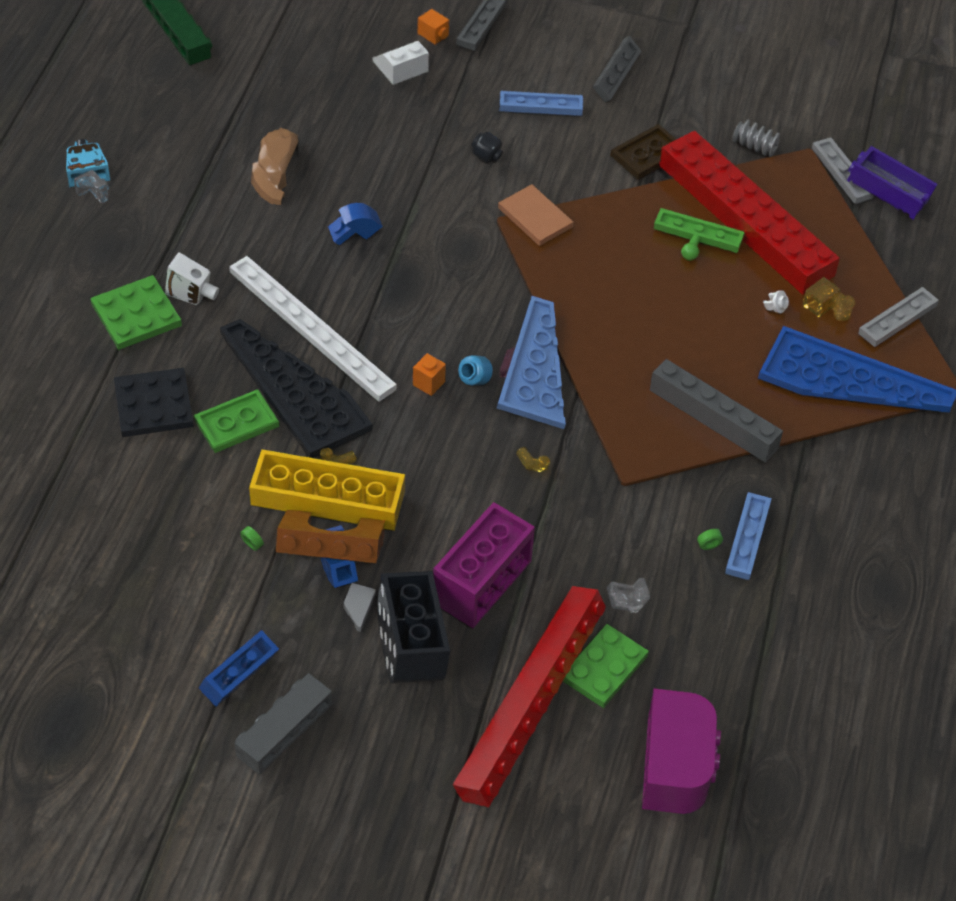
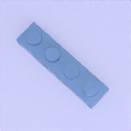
M500 91L499 111L582 116L583 95Z
M748 492L725 574L746 580L750 579L772 498Z

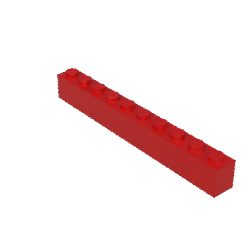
M571 587L453 783L463 802L489 807L498 795L503 782L510 774L517 758L523 752L527 741L534 733L541 717L547 711L548 705L558 692L565 676L569 673L572 664L578 654L581 653L589 635L592 634L596 623L605 611L606 606L598 590Z

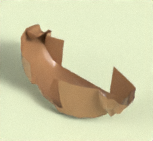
M283 128L269 132L261 140L258 162L253 163L251 183L258 194L269 203L281 205L282 198L285 196V193L281 190L286 187V169L298 143V135Z

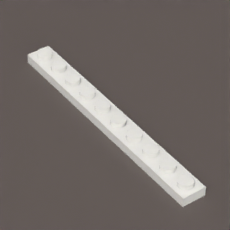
M248 256L230 266V273L378 402L396 391L395 382Z

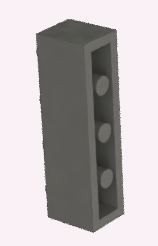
M309 673L302 680L298 679L284 697L280 696L266 714H261L247 732L243 731L235 741L236 757L260 775L332 706V691Z

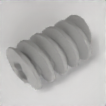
M749 119L744 124L742 121L739 122L734 131L732 141L735 143L739 142L741 146L747 145V148L750 150L754 148L757 153L762 151L764 156L769 155V157H772L778 147L780 133L772 137L773 130L771 129L765 134L764 126L757 130L758 124L754 123L750 127Z

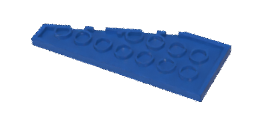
M785 326L780 331L758 376V379L801 395L950 413L956 399V389Z

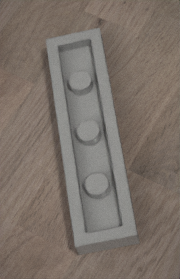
M831 137L813 143L812 150L854 204L873 199V194L852 183V180L850 182L847 181L850 175L848 169L852 163Z
M921 287L861 326L858 334L876 347L935 308L939 300L925 288Z

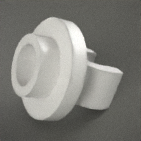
M776 291L775 293H769L770 301L763 302L766 310L783 313L788 307L789 299L784 291Z

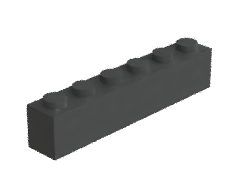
M666 359L652 373L651 392L765 463L779 449L783 430Z

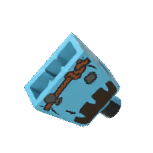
M79 139L75 142V146L67 148L66 171L69 187L110 181L108 163L98 143L88 144L85 139Z

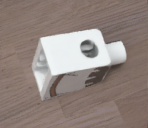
M179 252L168 266L165 294L198 305L204 296L215 300L219 293V288L209 284L210 271Z

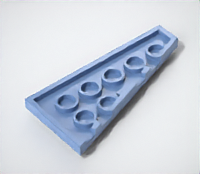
M532 296L497 409L564 429L566 423L563 414L564 402L561 394L562 382L559 355L557 353L558 342L555 333L554 302Z

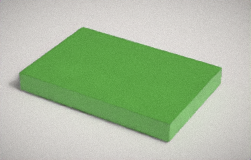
M258 389L194 415V421L214 453L279 427L277 417Z

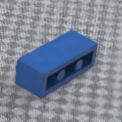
M261 630L203 680L199 689L217 707L268 663L279 648Z

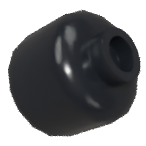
M480 132L471 144V147H473L472 153L486 164L493 160L497 162L503 154L501 150L502 141L490 132L483 134Z

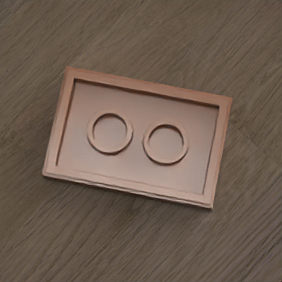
M533 185L498 203V208L539 246L573 228L574 222Z

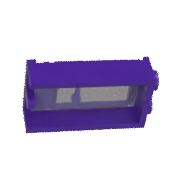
M873 146L866 152L862 151L857 160H854L848 169V172H850L847 179L848 182L852 180V183L898 210H903V213L910 214L909 217L911 219H914L926 205L938 185Z

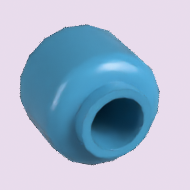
M471 355L465 357L460 362L458 373L461 381L465 384L481 386L490 381L493 368L491 362L486 357Z

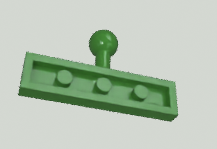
M663 208L660 209L654 223L655 230L690 239V242L685 244L681 250L683 258L689 261L698 257L699 249L697 246L699 242L738 253L745 233Z

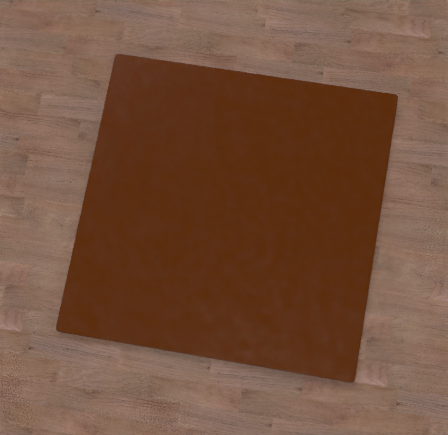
M812 149L799 150L735 165L840 257L836 275L803 295L743 241L738 253L699 242L697 246L699 249L698 257L691 261L684 259L681 250L685 244L690 242V239L654 229V223L661 208L722 226L726 225L674 178L555 204L574 222L573 228L541 246L535 243L507 216L497 218V225L531 296L554 302L555 333L558 342L557 351L623 486L751 454L650 391L652 373L666 359L783 430L779 447L923 410L801 395L758 379L759 372L783 326L956 389L955 375L919 318L876 347L858 334L861 326L906 297ZM776 291H784L786 293L789 304L783 313L766 310L763 302L770 301L769 293H775Z

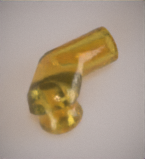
M330 448L322 449L320 452V460L349 465L357 461L353 451L340 456L334 455Z

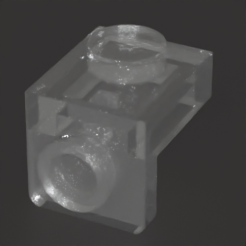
M93 169L74 178L75 190L79 196L90 191L100 203L109 200L107 193L109 186L104 178L101 179Z
M639 578L633 585L611 582L607 586L613 609L638 612L650 599L645 578Z

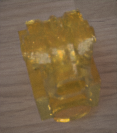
M823 277L806 290L802 305L819 318L831 309L834 310V317L837 320L846 321L851 317L852 309L856 302L852 296H845L840 292V288Z

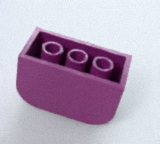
M662 689L653 690L648 714L642 809L687 814L698 810L705 803L710 784L715 783L716 770L719 769L720 754H717V746L720 745L721 730H716V711L706 698L695 693Z

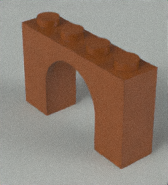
M286 510L277 528L276 552L377 563L383 546L385 520L360 518L357 527L354 529L329 531L311 526V512Z

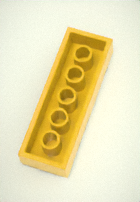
M262 449L249 487L250 502L253 506L281 511L311 512V516L358 524L360 518L385 520V529L395 531L405 494V474Z

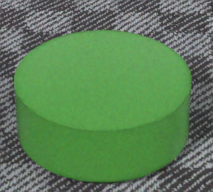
M247 526L240 532L241 538L252 550L257 551L264 545L262 538L253 528Z
M710 529L701 533L697 541L701 549L710 550L719 546L723 541V537L719 529Z

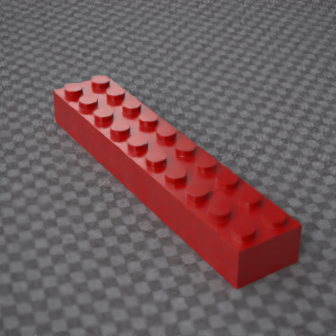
M695 130L662 147L659 166L729 228L745 232L742 241L802 295L836 275L840 257Z

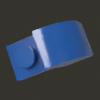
M352 203L340 208L341 216L328 226L333 241L338 245H341L354 233L367 240L383 227L377 212L363 203Z
M339 525L325 530L344 531V528ZM320 557L327 578L334 588L358 581L355 561Z

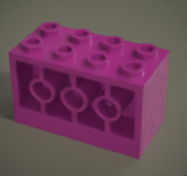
M493 502L433 568V576L441 609L474 628L531 563L535 527Z

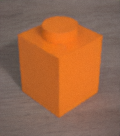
M430 9L418 18V34L436 45L449 36V19Z
M427 353L413 367V386L432 396L445 383L446 364Z

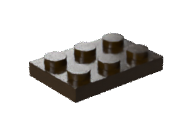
M657 124L611 149L610 156L638 180L660 168L662 147L677 139Z

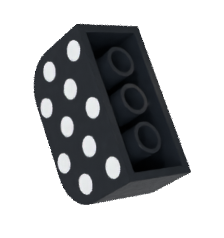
M433 572L382 573L377 614L382 649L390 683L444 680L448 667L450 647Z

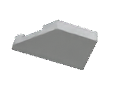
M352 583L344 601V609L348 616L351 617L356 630L361 632L375 598L376 589Z

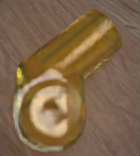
M522 447L516 452V455L527 470L544 472L550 465V459L547 456H539L538 459L533 458L526 447Z

